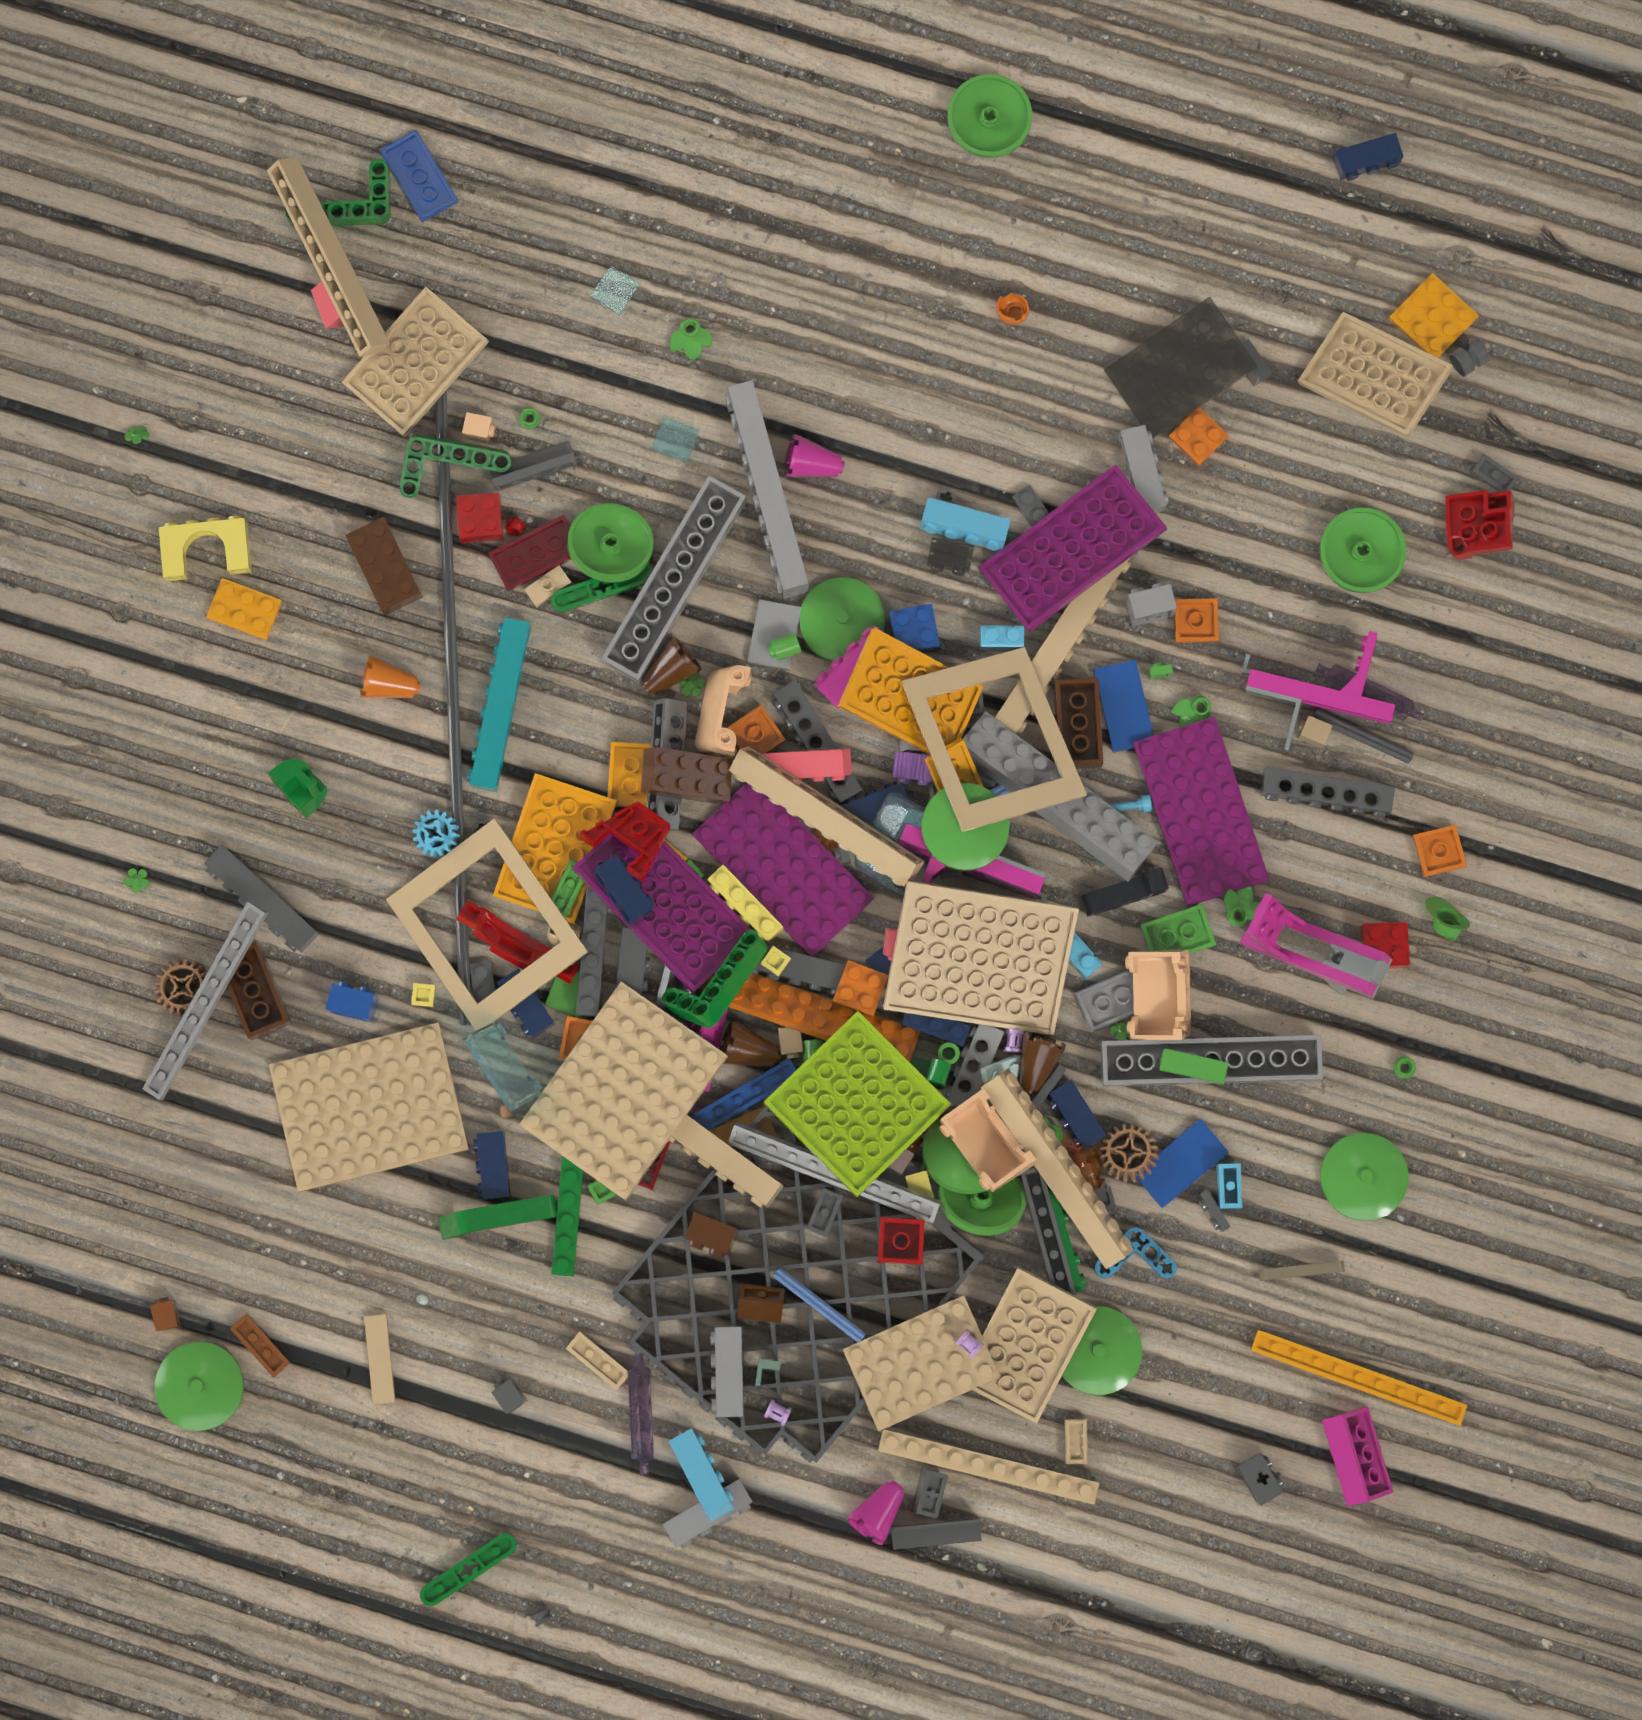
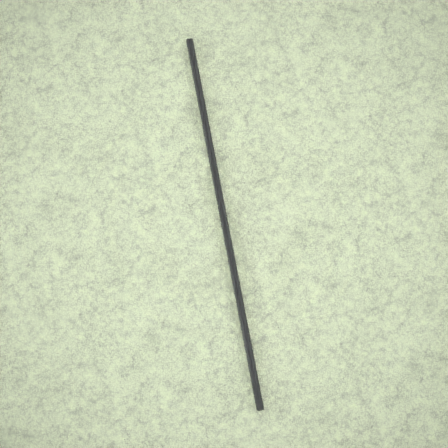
M445 391L435 403L437 438L448 439L447 391ZM437 444V454H441L444 451V447ZM438 461L452 817L456 819L453 825L459 826L455 833L459 834L460 837L454 838L458 846L464 841L450 466L449 462ZM466 870L454 878L456 918L467 901ZM456 920L458 976L471 993L468 926ZM459 1007L460 1025H471Z

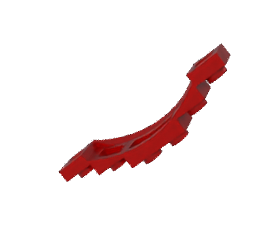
M468 900L456 918L459 922L475 930L473 936L491 945L489 951L522 970L552 949L511 927L486 908L479 907ZM574 962L556 977L570 984L580 964Z

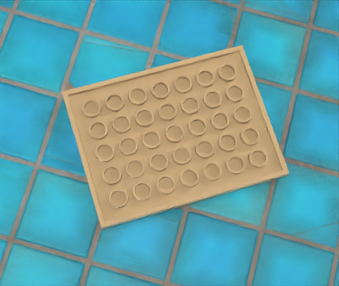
M907 880L883 1009L1054 1035L1079 908Z
M620 982L519 1125L621 1198L627 1200L728 1056L623 982Z
M439 1022L269 1064L298 1192L469 1150Z

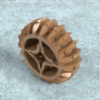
M177 958L176 966L169 961L168 966L170 969L162 966L161 970L165 973L163 976L157 974L156 977L161 979V981L154 982V986L160 987V989L154 991V994L161 995L156 1001L158 1003L164 1002L161 1008L164 1010L169 1008V1014L171 1015L177 1009V1016L179 1017L183 1015V1010L186 1012L190 1003L178 1005L174 1004V1002L183 996H188L192 1000L195 996L193 985L197 977L201 985L208 973H202L205 969L203 965L197 968L198 962L196 960L190 965V959L185 958L183 964L181 959ZM182 970L193 972L190 976L187 975L182 979L174 975ZM169 979L170 981H172L174 985V989L170 993V997H168L167 994V984ZM176 981L183 984L187 982L186 988L190 992V994L186 991H182L180 985Z
M1122 1124L1123 1130L1119 1131L1117 1126L1114 1127L1116 1134L1113 1135L1111 1132H1108L1107 1136L1110 1140L1103 1139L1102 1143L1106 1146L1100 1147V1152L1105 1153L1100 1156L1101 1161H1106L1102 1164L1103 1168H1109V1175H1113L1116 1172V1180H1119L1122 1175L1125 1183H1127L1128 1177H1131L1132 1181L1136 1182L1137 1175L1143 1180L1145 1178L1143 1172L1145 1171L1150 1175L1152 1172L1148 1166L1155 1168L1156 1163L1153 1160L1159 1159V1155L1153 1153L1159 1150L1157 1145H1153L1156 1139L1154 1137L1149 1138L1151 1135L1150 1131L1143 1133V1126H1140L1137 1131L1135 1130V1124H1131L1130 1129H1127L1126 1124ZM1127 1138L1124 1145L1113 1148L1119 1140ZM1135 1138L1145 1144L1147 1152L1135 1147ZM1131 1144L1134 1155L1131 1154V1157L1127 1160L1125 1151L1127 1152L1130 1149ZM1111 1154L1124 1160V1168L1119 1167L1113 1162ZM1145 1159L1141 1165L1130 1169L1134 1161Z

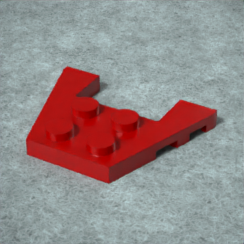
M637 801L614 813V817L605 822L599 821L595 824V827L588 831L586 829L582 830L579 833V837L593 848L608 834L616 837L640 854L626 868L629 874L643 882L671 827L669 822Z

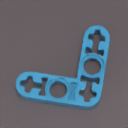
M1137 1227L1129 1229L1124 1234L1129 1239L1134 1250L1126 1258L1117 1262L1118 1265L1116 1267L1114 1265L1109 1267V1274L1105 1272L1101 1274L1099 1272L1101 1269L1099 1266L1100 1260L1096 1262L1094 1267L1098 1277L1109 1278L1136 1252L1162 1278H1171L1177 1271L1175 1262L1142 1229ZM1131 1232L1134 1234L1139 1232V1239L1142 1242L1145 1239L1149 1241V1243L1142 1247L1141 1251L1137 1249V1247L1141 1246L1137 1241L1133 1243L1130 1241L1132 1238ZM1151 1246L1157 1250V1256L1154 1259H1148L1145 1256V1249ZM1161 1254L1165 1257L1161 1261L1166 1265L1169 1263L1172 1265L1170 1267L1172 1271L1170 1274L1168 1272L1163 1274L1161 1272L1163 1267L1159 1263L1156 1267L1153 1265L1154 1262L1159 1260Z

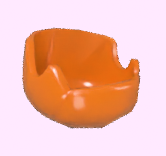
M1010 293L1005 297L1000 296L996 304L998 317L1005 324L1017 325L1025 321L1029 315L1028 301L1021 295Z

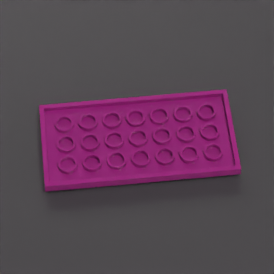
M1115 464L978 568L1030 633L1165 532L1167 527Z
M1216 717L1133 742L1134 750L1186 906L1189 907L1223 896L1228 889L1236 892L1240 889L1269 881L1270 879Z
M746 782L730 797V802L724 803L692 836L721 866L724 865L783 926V930L809 956L814 957L874 900V897L795 816L790 815L786 811L785 807L772 803L768 796L754 791L751 788L752 786Z
M608 834L595 848L572 867V870L629 927L592 874L596 867L615 855L629 865L640 854L613 835ZM664 841L643 882L639 881L641 884L640 889L653 900L654 909L650 915L629 928L694 993L718 971L742 935L751 929Z

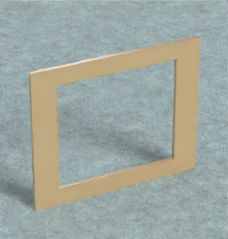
M1025 647L901 682L962 832L1087 795ZM1018 674L1062 778L969 805L926 699Z
M495 818L386 899L477 1033L490 1026L588 953V950ZM496 848L561 942L480 1003H477L413 909Z

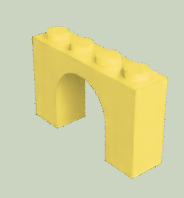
M230 516L228 520L210 518L207 519V522L200 523L197 520H190L182 525L172 522L159 527L163 578L167 582L187 580V549L195 539L206 535L215 536L223 541L226 551L227 571L230 575L252 573L248 524L245 518H241V516Z

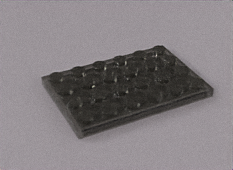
M1208 297L1105 368L1104 371L1141 426L1146 425L1147 431H1151L1152 438L1154 439L1254 371L1258 366L1212 298Z

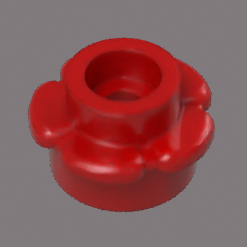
M518 517L507 519L505 530L515 536L522 535L523 530L526 529L523 520Z

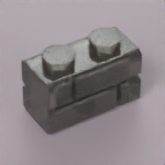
M932 537L927 566H930L931 570L943 572L946 569L952 570V574L964 576L965 573L969 574L974 545Z

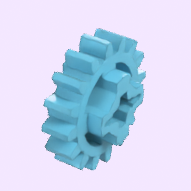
M429 810L427 811V817L422 814L420 815L421 822L415 821L418 828L412 830L413 833L417 834L413 841L419 842L416 848L423 849V854L428 855L430 853V856L436 857L438 853L440 856H445V850L450 852L452 850L451 845L457 846L454 838L460 837L459 834L455 833L459 826L453 825L456 819L453 817L449 818V813L444 812L442 814V811L436 810L434 814L433 811ZM430 830H436V832H438V834L442 837H436V835L433 834V832H431Z

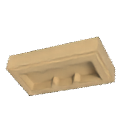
M558 565L526 587L524 591L537 608L549 600L555 592L568 587L572 583L560 565Z
M1064 1419L1065 1464H1088L1087 1419Z

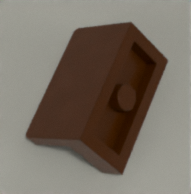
M741 1284L737 1317L781 1323L785 1289Z

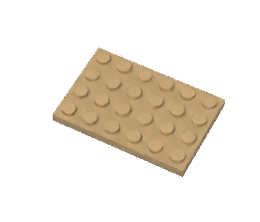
M427 287L420 292L385 332L390 344L378 354L364 356L342 381L347 388L403 437H406L489 342Z
M1342 312L1298 379V383L1409 438L1453 370V366Z
M1018 1266L982 1335L1000 1377L972 1390L1037 1424L1097 1307Z
M961 1296L843 1349L878 1431L1000 1377L965 1296ZM967 1329L979 1343H984L972 1359L967 1351L960 1345L957 1346L955 1344Z

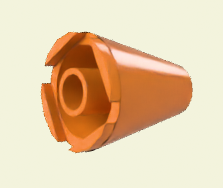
M368 656L369 661H367L362 679L363 689H360V697L413 698L414 694H419L421 682L417 681L418 677L375 656Z

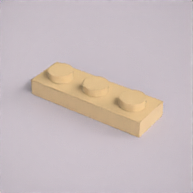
M580 1331L566 1347V1350L616 1391L631 1374Z

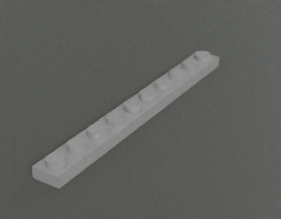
M252 902L246 903L142 1088L158 1100L165 1098L268 915V912Z
M735 1122L728 1141L729 1145L850 1191L810 1150ZM880 1177L875 1179L860 1194L863 1197L930 1223L934 1222L941 1201Z

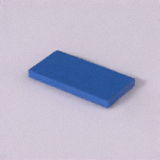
M417 130L380 150L422 223L459 202Z
M1136 660L1094 669L1095 678H1099V695L1113 753L1134 749L1133 742L1154 736Z
M1199 1119L1158 1154L1159 1159L1153 1160L1156 1163V1167L1148 1166L1152 1172L1150 1175L1144 1171L1145 1178L1141 1180L1139 1175H1137L1136 1179L1157 1204L1163 1208L1229 1152L1207 1125Z

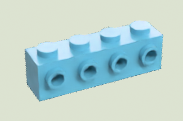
M928 497L920 529L930 534L937 533L949 539H959L966 541L970 545H981L989 550L1000 551L1004 547L1011 519Z
M691 1428L669 1440L709 1520L712 1522L734 1510L735 1508L731 1502L735 1499L729 1488L724 1489L722 1483L725 1480L721 1472L714 1470L712 1465L715 1461L709 1451L705 1452L703 1446L706 1443L701 1434L698 1433L696 1435Z

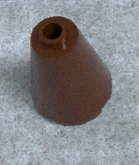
M673 637L642 678L644 682L642 687L649 695L651 693L657 695L699 673L702 668L696 659L693 660L690 651L677 638Z
M736 1022L728 1024L722 1039L724 1041L723 1048L720 1047V1051L728 1056L723 1064L773 1067L774 1063L778 1064L781 1051H778L777 1045Z
M1028 1031L1024 1033L1019 1084L1026 1093L1035 1094V1091L1039 1092L1063 1054L1066 1044L1061 1042L1059 1046L1055 1044L1056 1039L1037 1033H1032V1036H1029Z

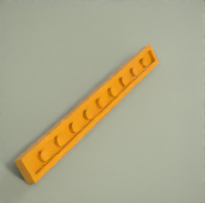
M1257 1330L1250 1350L1461 1426L1467 1408L1466 1404Z

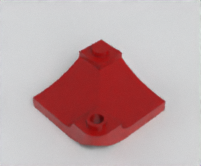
M1483 490L1445 496L1447 544L1449 552L1455 559H1471L1476 554L1513 550L1515 502L1511 490L1495 493ZM1460 548H1464L1463 551L1458 552Z

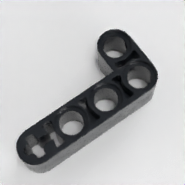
M1161 867L1148 871L1142 876L1132 878L1129 882L1123 881L1083 894L1080 897L1086 915L1090 917L1168 891L1169 886Z

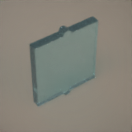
M610 266L590 297L601 303L603 308L607 307L620 315L640 284L629 278L627 273L623 274Z
M664 417L659 431L656 432L657 437L652 450L687 463L692 449L695 448L694 443L699 430Z

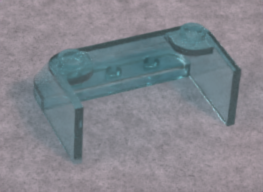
M890 793L881 805L871 827L897 843L906 824L917 828L921 827L926 807L899 793ZM855 855L854 865L860 872L904 896L905 889L894 884L891 877L875 871L874 866L857 859V855Z
M492 1022L467 1035L463 1040L508 1110L516 1116L535 1103L541 1095L540 1090L543 1087L537 1078L532 1080L504 1037L507 1032L502 1024Z

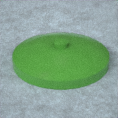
M995 74L979 75L964 82L953 94L948 107V126L956 143L968 153L982 158H998L1012 153L1025 141L1031 128L1032 108L1024 90L1011 79Z
M607 503L592 506L581 512L574 519L569 529L567 544L573 563L584 574L603 582H621L635 577L645 569L653 553L654 539L650 526L639 513L623 505Z
M1354 508L1339 514L1329 523L1320 542V560L1326 574L1339 587L1354 593H1372L1387 587L1399 575L1406 559V542L1400 527L1388 515L1372 508Z
M832 578L818 584L806 596L800 611V630L804 641L815 654L831 662L839 656L842 657L847 652L846 648L852 642H858L863 637L861 634L868 627L875 625L883 632L885 628V612L880 598L868 585L853 578Z
M961 783L969 805L997 797L993 792L980 785ZM944 788L929 801L925 808L921 823L922 837L930 854L944 866L960 871L976 870L990 864L1002 852L1009 835V819L962 832Z
M939 1119L930 1127L923 1143L922 1157L927 1172L934 1181L952 1192L961 1194L984 1192L985 1190L979 1183L980 1177L951 1138H946L939 1129L941 1126Z
M1357 1133L1342 1138L1326 1153L1320 1169L1321 1188L1328 1203L1343 1216L1354 1220L1370 1221L1388 1215L1401 1203L1408 1187V1168L1403 1155L1393 1143L1376 1134Z
M1016 1177L993 1192L987 1190L976 1194L956 1193L939 1185L938 1200L941 1201L940 1207L943 1213L954 1225L973 1234L990 1236L1004 1233L1012 1229L1020 1221L1026 1205V1194L1022 1183Z
M1096 1306L1097 1310L1062 1377L1068 1384L1081 1392L1092 1395H1105L1122 1389L1134 1378L1142 1360V1343L1136 1327L1125 1315L1112 1308Z
M192 1342L173 1350L161 1363L155 1379V1396L162 1413L175 1425L193 1431L209 1430L225 1423L238 1409L244 1393L243 1373L237 1360L226 1349L208 1342Z

